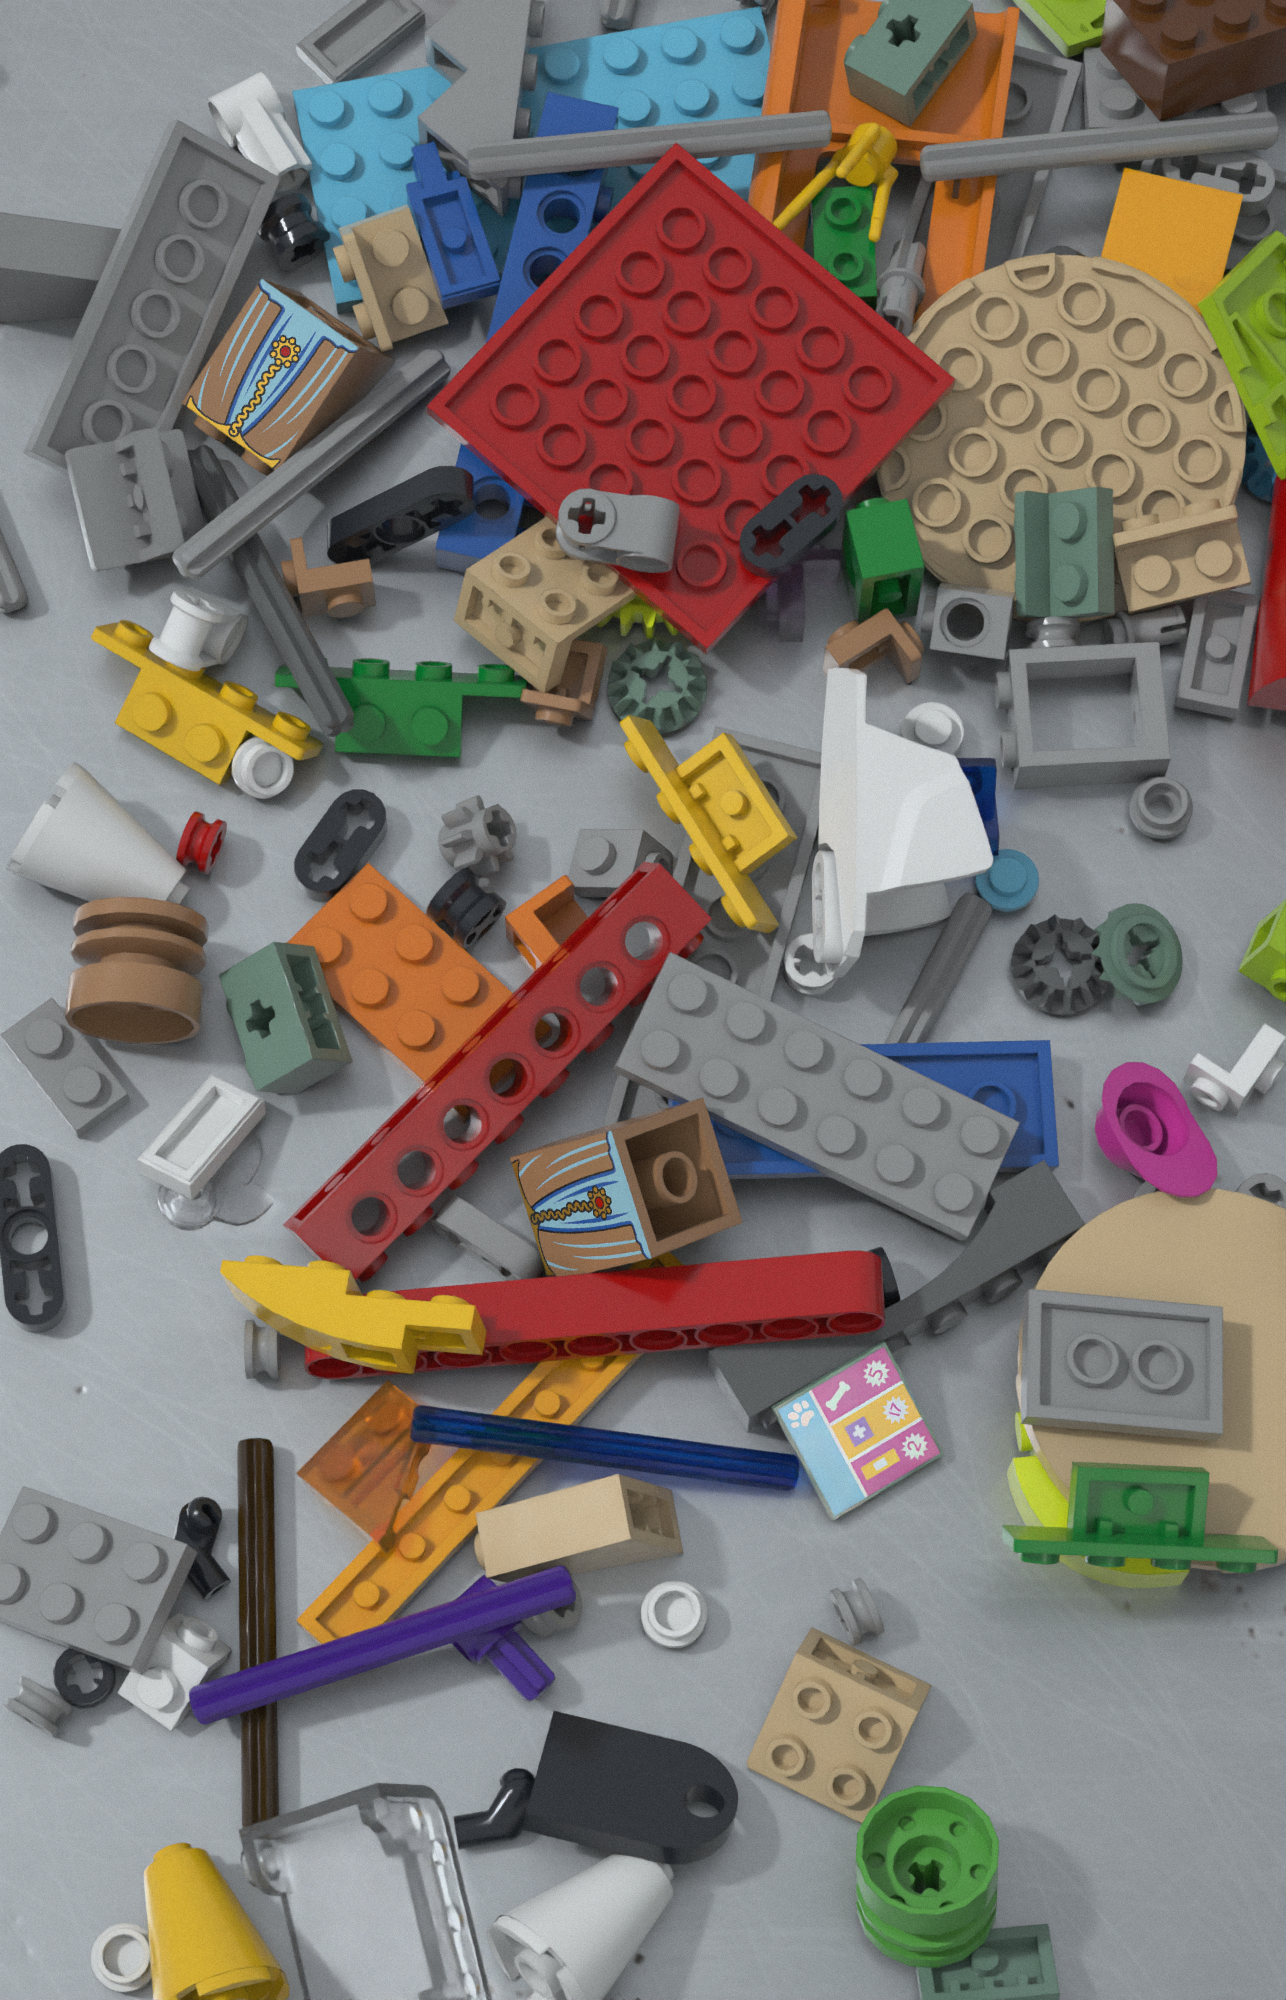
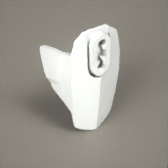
M839 667L828 669L821 754L818 852L815 856L812 870V925L815 961L825 964L827 977L843 978L860 957L864 936L906 931L947 920L951 915L952 908L944 883L985 873L993 864V855L970 783L960 768L955 755L921 745L866 723L867 675L858 669Z

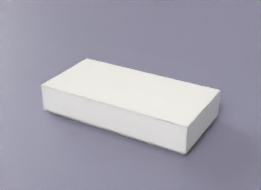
M211 1074L137 1159L139 1174L192 1200L266 1114L265 1099Z

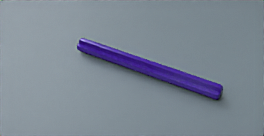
M559 1565L193 1686L189 1690L191 1709L198 1722L206 1725L572 1604L576 1600V1590L571 1574L566 1566Z

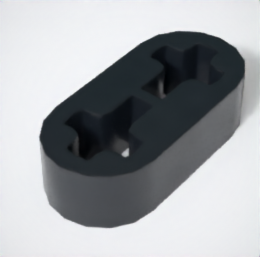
M819 474L804 475L795 480L750 519L742 529L739 540V556L744 567L756 576L764 578L778 576L829 534L839 522L843 505L842 493L837 484L827 476ZM804 494H807L813 500L821 495L827 498L824 509L826 515L824 517H821L816 512H812L799 523L794 520L802 510V496ZM783 528L788 532L779 541L778 553L780 556L775 558L768 552L760 557L754 554L757 542L755 536L758 534L768 540Z
M352 789L342 793L332 803L299 849L294 860V873L300 891L307 898L317 902H328L367 864L382 843L387 832L386 810L382 801L374 793L364 789ZM364 809L369 811L370 825L372 827L367 829L366 827L359 826L347 841L343 838L348 831V822L345 815L349 812L352 815L358 816ZM334 850L337 851L338 854L333 862L336 877L332 879L328 876H323L318 882L312 881L313 875L310 864L314 862L318 865H323Z

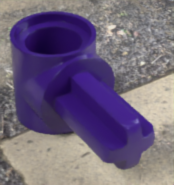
M482 1575L456 1599L497 1585L487 1578L486 1575ZM522 1620L451 1643L472 1664L475 1662L482 1664L489 1660L519 1695L528 1702H532L542 1696L556 1679L554 1672L517 1633L523 1625Z

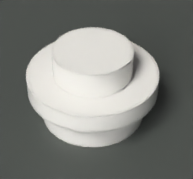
M927 702L914 707L905 716L901 728V737L956 755L963 742L964 727L959 715L952 708L941 703Z
M257 736L246 740L237 749L232 761V776L238 788L247 795L259 799L270 798L282 792L291 782L294 773L293 757Z
M667 1581L655 1586L646 1595L641 1607V1622L646 1634L655 1643L667 1648H681L693 1643L702 1634L707 1621V1607L702 1595L693 1586L681 1581Z
M119 1923L108 1927L97 1937L91 1951V1966L95 1976L105 1987L116 1992L128 1993L143 1988L152 1980L149 1939L146 1929L132 1923Z

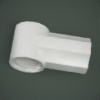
M258 72L207 98L211 116L230 147L237 145L246 159L281 178L275 194L284 196L301 187L305 179L309 177V171L313 169L312 163L286 123V116L281 101L271 82L263 72Z

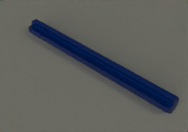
M424 1405L414 1408L410 1421V1439L419 1443L782 1491L794 1489L799 1478V1459L792 1454Z

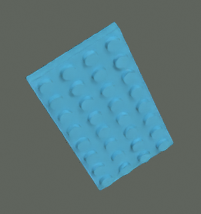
M761 6L530 48L529 54L538 55V72L535 91L524 90L522 108H531L529 138L537 136L547 92L618 107V129L761 116L771 51ZM431 66L292 91L303 150L310 159L313 168L309 171V179L317 218L330 233V239L324 242V251L337 314L354 312L352 306L363 302L356 280L344 283L332 249L343 245L338 228L407 204L406 184L417 181L411 161H414L411 148L420 145L418 116L452 85ZM755 154L696 159L748 203ZM656 163L620 166V168L609 167L605 186L614 188L610 211ZM444 168L445 173H449V171L446 168ZM590 169L567 171L564 173L569 176L578 177L588 173ZM527 175L524 176L523 189H524V185H525V181H526ZM471 191L501 280L521 199L510 198L508 213L502 217ZM811 212L809 216L808 228L811 227ZM564 216L554 217L546 223L549 229L557 233L570 232L577 226L572 219ZM544 272V273L538 274V275L535 276L534 278L549 276V275H551L552 273H551V272Z

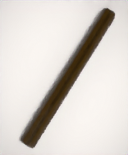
M264 1438L240 1440L237 1445L240 1671L277 1659L274 1448L271 1441ZM277 1701L240 1713L242 1827L247 1833L266 1834L277 1831L279 1827Z

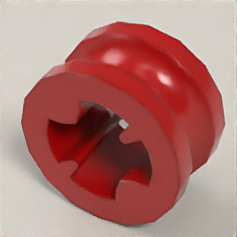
M194 811L182 833L176 860L183 867H187L191 862L198 865L200 873L209 874L214 868L224 844L227 831L226 821L216 819L214 823H208L203 813Z

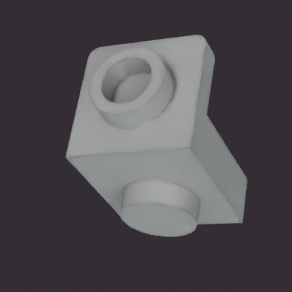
M580 829L568 877L574 884V894L578 897H609L643 862L659 863L673 876V854L644 829Z

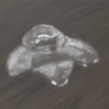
M249 1133L198 1192L202 1197L197 1200H187L181 1194L160 1185L158 1205L164 1217L176 1228L194 1231L207 1226L214 1220L234 1226H241L254 1222L263 1216L274 1204V1198L262 1186L252 1182L262 1161L263 1146L261 1138L254 1133Z

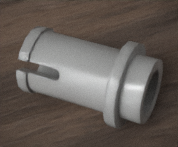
M1177 603L1127 615L1124 610L1116 611L1113 618L1104 620L1103 634L1105 644L1159 642V646L1175 642H1185L1187 629H1178L1176 625L1186 623L1183 611Z

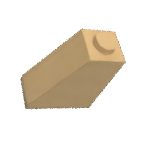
M621 1474L475 1513L479 1533L475 1536L474 1547L478 1562L483 1570L486 1571L487 1578L506 1583L559 1565L566 1566L572 1575L683 1554L672 1490Z

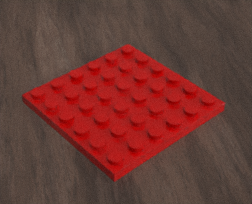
M675 143L427 405V414L556 526L559 520L558 512L562 501L570 493L579 489H594L631 496H657L679 504L680 514L673 564L670 571L648 573L631 570L620 565L604 564L618 574V579L633 590L637 596L707 655L781 575L764 578L752 574L744 567L740 560L738 548L742 529L748 521L795 480L809 474L827 476L834 481L842 493L843 508L953 389L956 379L678 143ZM804 494L802 496V510L794 520L799 523L812 512H816L821 517H824L826 515L824 509L827 498L821 495L813 500L807 494ZM587 515L580 516L578 532L591 534L593 527L592 517ZM783 528L768 540L758 534L755 536L757 542L754 554L760 557L768 552L775 558L780 556L778 553L779 541L788 532Z

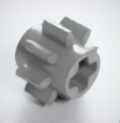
M480 795L457 803L455 810L441 816L445 825L439 832V848L446 862L454 867L456 871L470 866L471 871L479 878L499 871V865L513 860L514 856L510 849L513 848L516 842V827L509 813L499 804L485 808Z

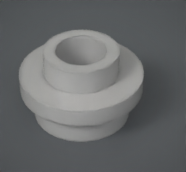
M1153 777L1143 781L1134 790L1129 804V812L1134 825L1142 833L1152 838L1166 839L1178 835L1187 827L1193 812V802L1188 790L1178 781L1168 777ZM1155 802H1163L1170 807L1172 814L1165 818L1156 817L1151 813L1149 806Z

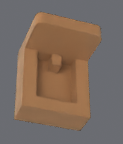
M302 537L289 539L292 560L281 561L284 583L291 596H299L303 618L324 614L335 618H345L359 614L365 607L376 606L369 559L307 569Z
M885 608L861 624L857 620L844 624L827 640L828 645L825 646L822 669L827 676L828 669L835 667L858 669L864 672L886 657L889 658L908 684L920 676L921 654L924 653L923 644L913 627L906 621L899 624L888 608Z
M578 639L572 640L560 684L547 693L540 692L533 685L531 690L522 689L520 702L536 710L535 720L571 727L573 717L592 721L608 648L600 643Z

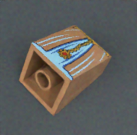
M261 279L181 403L198 415L193 422L196 427L221 443H225L227 438L230 437L246 449L241 458L254 469L268 476L363 400L387 373L395 359L387 353L381 352L380 348L370 341H364L363 336L301 292Z
M704 1098L695 1099L560 1139L510 1157L547 1277L586 1274L651 1259L743 1223Z

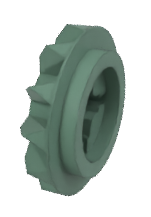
M654 635L648 642L637 645L630 643L625 652L616 661H612L607 682L608 698L613 710L621 720L628 715L647 719L654 724L659 734H664L681 729L698 715L706 698L707 679L699 657H694L684 648L680 641L675 643L660 641ZM665 666L668 667L667 684L675 689V691L671 690L669 692L660 689L655 696H651L648 704H646L647 682L640 678V676L643 677L645 675L654 678L659 670L663 671Z
M1131 903L1109 911L1106 921L1094 929L1100 938V942L1091 954L1101 959L1104 972L1099 979L1113 984L1115 987V998L1131 999L1136 1006L1158 1002L1166 998L1177 986L1182 972V950L1174 928L1160 912L1144 904ZM1147 944L1148 948L1142 952L1143 956L1138 959V964L1129 965L1127 955L1133 950L1132 947Z

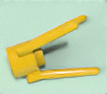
M874 122L859 125L851 134L844 148L836 150L830 162L773 221V225L780 231L783 230L837 175V177L845 178L856 186L864 187L873 183L877 185L868 237L871 242H878L885 221L891 187L898 177V171L891 165L898 149L896 139L892 133Z

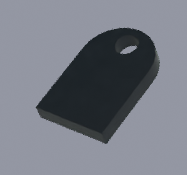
M553 1711L527 1806L523 1830L652 1862L672 1865L687 1864L712 1855L727 1841L737 1812L738 1793L735 1782L727 1768L715 1756L700 1747L670 1738ZM692 1802H705L712 1805L719 1814L713 1817H700L691 1813L686 1805Z

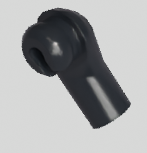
M201 1496L194 1498L190 1503L182 1507L177 1517L172 1539L186 1543L198 1552L187 1577L203 1599L208 1600L221 1592L231 1580L212 1556L219 1524L222 1520V1510L215 1500Z
M513 1768L505 1772L499 1780L502 1787L488 1810L453 1816L459 1850L512 1841L524 1831L525 1814L535 1781L534 1775L530 1771L523 1768Z

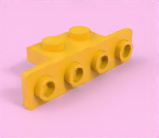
M120 620L119 623L96 626L90 637L96 643L141 668L115 720V724L219 785L229 781L232 775L233 757L237 749L246 740L250 739L252 734L299 761L318 756L324 745L321 741L309 735L311 727L303 720L281 711L275 715L256 704L258 696L250 689L232 681H225L222 684L204 673L206 667L201 668L200 671H191L173 665L156 656L148 648L151 640L154 638L153 634L136 623Z
M633 715L625 717L619 724L629 739L624 743L627 754L644 773L650 772L661 790L656 794L660 807L674 823L678 825L682 823L693 841L688 846L692 858L708 876H715L725 892V895L721 897V902L727 914L741 928L747 927L750 930L764 933L772 932L779 926V923L748 874L798 837L734 736L723 732L679 765L650 720Z

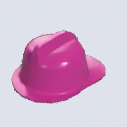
M1126 1062L1111 1070L1103 1083L1102 1106L1096 1115L1094 1130L1098 1146L1104 1156L1117 1168L1133 1173L1160 1191L1179 1198L1198 1197L1209 1191L1217 1178V1159L1210 1142L1191 1114L1176 1084L1160 1069L1143 1062Z

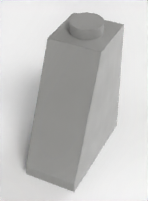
M0 212V323L83 317L122 229Z

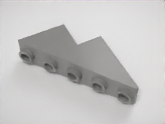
M459 0L424 33L426 63L452 85L418 116L419 144L423 145L435 141L443 167L449 172L458 170L461 177L466 176L470 190L503 217L508 213L510 198L521 199L524 176L474 180L471 178L468 170L467 150L468 146L472 143L529 138L531 108H522L524 90L535 91L538 55L529 54L531 37L542 38L545 1Z

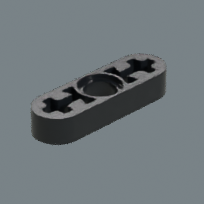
M455 466L430 468L333 517L327 523L328 558L336 564L369 559L370 565L469 517L475 510L473 475L467 470Z
M17 1144L6 1148L0 1153V1258L4 1297L9 1314L17 1326L28 1332L41 1333L57 1326L63 1319L67 1309L54 1176L49 1161L42 1151L31 1145ZM28 1163L32 1172L40 1173V1176L30 1178L29 1181L30 1198L34 1206L21 1207L20 1193L15 1182L6 1180V1177L16 1175L17 1164ZM45 1202L44 1208L35 1207ZM9 1206L16 1208L7 1213V1208ZM27 1222L39 1223L48 1232L45 1246L34 1254L27 1255L17 1252L11 1245V1238L15 1229ZM52 1263L51 1270L41 1269ZM15 1268L24 1270L14 1275ZM25 1270H38L39 1283L45 1296H53V1300L43 1303L42 1313L38 1315H31L27 1305H19V1301L29 1298L30 1295L29 1279Z

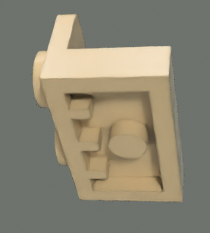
M407 204L338 228L343 245L332 249L344 283L353 280L357 282L363 302L352 307L364 341L376 338L381 352L393 349V342L448 324L410 208Z
M1210 499L1183 507L1184 517L1159 522L1158 514H1148L1131 518L1121 523L1123 532L1115 533L1112 537L1114 541V558L1128 615L1251 584L1237 525L1238 514L1236 505L1221 508L1219 499Z

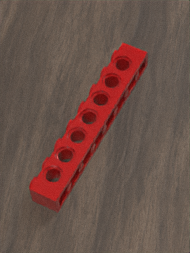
M643 862L283 1226L317 1261H329L339 1264L346 1270H350L355 1280L357 1279L360 1283L367 1281L388 1259V1255L384 1250L401 1233L408 1237L419 1230L434 1212L430 1204L447 1187L453 1191L462 1186L479 1167V1163L475 1158L492 1141L499 1145L511 1137L524 1122L525 1118L521 1112L538 1095L541 1099H545L566 1081L570 1072L565 1067L582 1050L586 1053H591L602 1045L615 1029L611 1021L627 1005L634 1008L647 999L657 979L655 976L660 972L668 954L671 952L685 959L698 948L704 939L700 931L712 918L661 864ZM641 922L648 930L649 944L644 953L638 957H633L626 948L625 938L629 929L636 923ZM592 968H598L604 976V991L597 1000L588 1003L581 994L580 983L587 971ZM553 1013L559 1021L560 1034L551 1046L542 1048L536 1041L535 1027L544 1015ZM509 1059L515 1069L514 1082L508 1090L502 1093H495L489 1081L491 1069L497 1062ZM464 1105L470 1114L469 1127L462 1136L450 1139L444 1130L445 1116L453 1107ZM419 1151L425 1161L423 1175L415 1183L403 1185L398 1176L399 1162L409 1152ZM374 1197L379 1205L378 1220L371 1228L357 1231L352 1223V1211L355 1205L362 1199Z

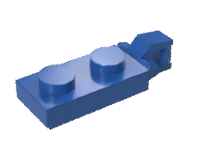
M435 141L412 147L411 151L414 161H411L417 181L406 184L407 204L410 208L442 308L446 309L497 295L501 280L466 176L461 177L458 170L445 173Z

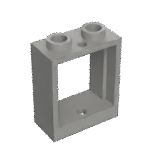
M1159 642L1009 649L1005 671L995 673V701L997 710L1007 709L1009 730L1000 731V758L1002 768H1013L1014 789L1138 783L1153 777H1165L1171 757ZM1128 675L1135 746L1034 751L1028 680Z

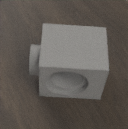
M942 582L938 587L937 597L926 595L921 632L932 634L930 649L1004 660L1008 653L1016 594L1009 591ZM968 603L976 606L981 611L984 617V627L980 633L974 636H963L953 629L950 622V613L956 605Z

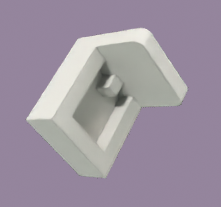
M1264 1023L1230 1073L1197 1053L1188 1066L1184 1081L1192 1086L1190 1088L1191 1093L1205 1106L1216 1111H1222L1225 1108L1237 1116L1253 1091L1257 1089L1265 1095L1283 1070L1286 1062L1278 1058L1286 1036Z
M178 1613L166 1621L142 1675L130 1671L118 1694L172 1731L182 1723L191 1708L189 1690L193 1686L206 1683L211 1672L226 1661L231 1648L218 1639L217 1632L208 1623L201 1619L186 1617Z

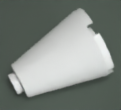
M73 762L56 783L57 786L61 787L56 795L53 794L48 801H44L10 857L11 861L6 866L7 870L19 877L89 902L113 897H144L169 901L180 905L190 890V887L180 882L187 870L84 767L76 762Z
M614 1853L498 1916L496 1922L486 1932L490 1949L511 1982L521 1974L524 1980L535 1990L527 2000H603L673 1898L674 1891L670 1883L674 1878L673 1871L669 1864Z

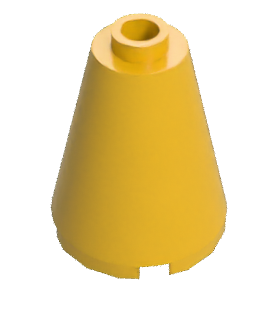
M189 1843L172 1844L156 1852L153 1856V1863L144 1871L153 2000H286L289 1997L290 1986L285 1972L209 1853L201 1848H192Z

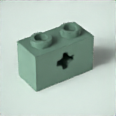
M883 0L879 8L877 20L865 35L860 34L852 41L845 54L844 66L850 95L911 127L976 38L977 29L973 3L967 0Z
M272 942L219 974L226 997V1009L235 1024L245 1055V1067L254 1082L256 1091L298 1094L353 1062L314 946Z

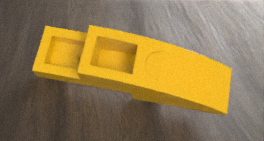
M259 1255L248 1256L244 1259V1262L222 1260L220 1273L236 1300L257 1318L281 1334L323 1354L374 1369L414 1374L418 1350L483 1355L487 1330L476 1306L470 1305L464 1299L455 1296L439 1295L434 1296L431 1302L406 1300L400 1294L386 1290H373L368 1292L367 1296H363L351 1271L329 1261H311L305 1267L282 1265L273 1258Z

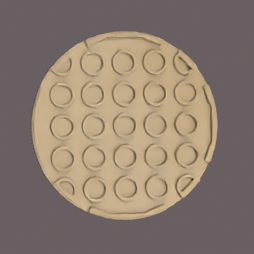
M1049 253L1005 261L1002 265L981 272L970 279L963 280L943 294L921 315L913 325L910 334L906 337L956 380L953 389L881 465L876 473L882 498H887L890 502L902 499L908 500L925 569L940 583L946 582L1015 592L1014 518L1015 494L1017 492L1035 491L1049 494L1090 487L1113 489V534L1123 532L1121 525L1123 521L1143 515L1158 514L1159 522L1184 517L1182 508L1200 501L1219 499L1221 508L1234 505L1242 480L1245 461L1247 429L1244 403L1204 318L1184 298L1149 274L1129 265L1097 256L1092 258ZM1114 558L1115 612L1120 610L1128 612ZM1015 598L1013 620L1030 622L1037 619L1018 616ZM1115 614L1077 618V620L1081 624L1112 618Z
M1214 1188L1198 1197L1179 1198L1158 1191L1122 1202L1096 1216L1064 1243L1049 1262L1033 1289L1223 1307V1434L1217 1441L1024 1424L1036 1456L1050 1480L1068 1503L1072 1462L1203 1467L1210 1473L1205 1534L1262 1536L1278 1549V1560L1276 1564L1257 1563V1570L1286 1563V1209L1247 1194ZM1023 1316L1017 1337L1019 1338V1346L1017 1355L1018 1375L1016 1376V1390L1020 1412L1022 1381ZM1191 1561L1192 1568L1220 1570L1221 1573H1236L1218 1569L1216 1561Z

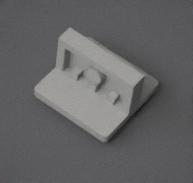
M158 427L133 431L114 441L76 447L66 451L65 459L90 567L94 572L170 558L177 548L205 527L182 430L173 429L159 432Z

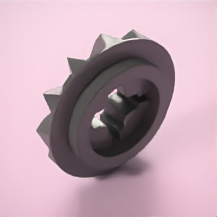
M1056 914L1038 924H1030L1025 933L1015 943L1011 958L1012 978L1022 997L1037 1009L1056 1015L1076 1014L1097 1003L1106 992L1110 983L1109 981L1099 979L1104 972L1101 959L1091 954L1100 942L1097 933L1088 927L1082 918L1075 920L1059 918ZM1057 943H1061V948L1065 949L1069 959L1082 961L1081 964H1076L1072 967L1068 987H1065L1064 979L1060 977L1057 968H1047L1046 965H1043V963L1053 960Z

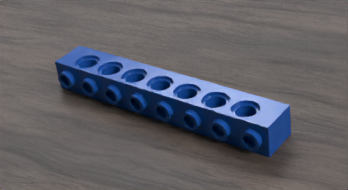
M547 92L536 137L617 130L619 108ZM609 168L590 169L588 173L578 177L569 176L564 172L527 175L486 343L539 288L532 282L533 278L544 272L553 273L592 232L595 223H600L610 213L614 188L605 186ZM564 216L572 219L577 226L570 232L557 233L549 229L546 223L554 217ZM461 443L455 467L467 470L474 477L475 509L481 502L488 499L499 500L509 509L504 516L493 520L483 518L474 510L469 517L439 531L435 547L436 567L465 573L466 569L527 530V528H522L526 507L534 506Z

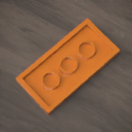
M369 863L287 942L315 947L334 1007L420 1085L513 994ZM540 1019L535 1027V1038L537 1043L542 1046L552 1036V1028ZM509 1059L497 1062L491 1069L489 1081L494 1092L515 1073L514 1066ZM457 1105L449 1110L463 1124L470 1119V1114L464 1105Z

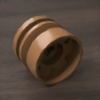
M144 897L105 898L93 900L79 906L74 913L73 931L76 938L71 944V955L74 961L83 967L73 970L68 977L65 1019L69 1026L89 1036L128 1044H165L180 1042L194 1037L201 1029L204 989L201 982L192 975L200 973L206 965V954L203 950V946L208 941L209 925L206 918L191 908L169 901Z

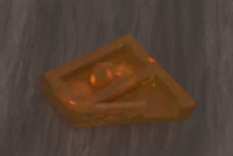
M387 1380L296 1474L307 1488L387 1554L393 1548L397 1538L392 1527L403 1499L411 1500L419 1480L418 1468L420 1462L430 1451L438 1425L426 1410Z

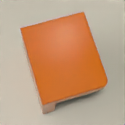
M567 875L560 877L505 916L506 937L533 972L588 918L574 900V884Z

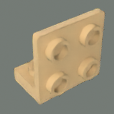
M545 517L466 569L453 621L536 689L547 693L561 682L572 640L634 599L636 594L618 579V574L604 563L577 560L563 552L556 540V525Z
M811 1627L793 1658L749 1755L747 1766L749 1769L859 1823H863L869 1810L876 1805L907 1735L932 1685Z

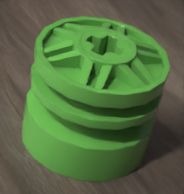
M914 1786L889 1794L870 1809L857 1832L856 1912L865 1936L885 1956L908 1966L939 1968L964 1960L986 1941L996 1921L999 1840L990 1817L971 1798L946 1787Z

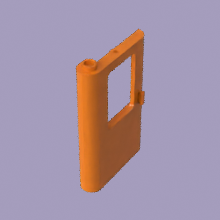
M778 0L761 116L824 110L828 112L831 120L832 137L830 144L826 147L756 153L748 204L773 224V221L815 178L818 162L825 157H833L836 150L844 148L853 131L864 123H877L892 133L898 147L896 156L892 161L894 164L920 166V152L927 145L1002 138L1020 8L1008 7L1007 10L1001 13L974 12L977 29L976 38L911 127L855 98L850 95L844 66L845 54L852 41L860 34L865 35L877 20L882 2L867 0ZM997 175L936 181L922 277L926 291L922 302L918 305L917 312L914 314L913 325L943 294L963 280L970 279L984 272ZM812 201L781 230L782 233L803 250H805Z

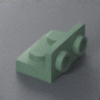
M1090 487L1049 494L1035 491L1017 492L1015 494L1014 518L1017 615L1037 619L1056 616L1077 619L1115 614L1114 541L1112 537L1113 489Z
M1048 1924L991 1929L984 1944L964 1960L939 1968L915 1967L920 2000H1060Z

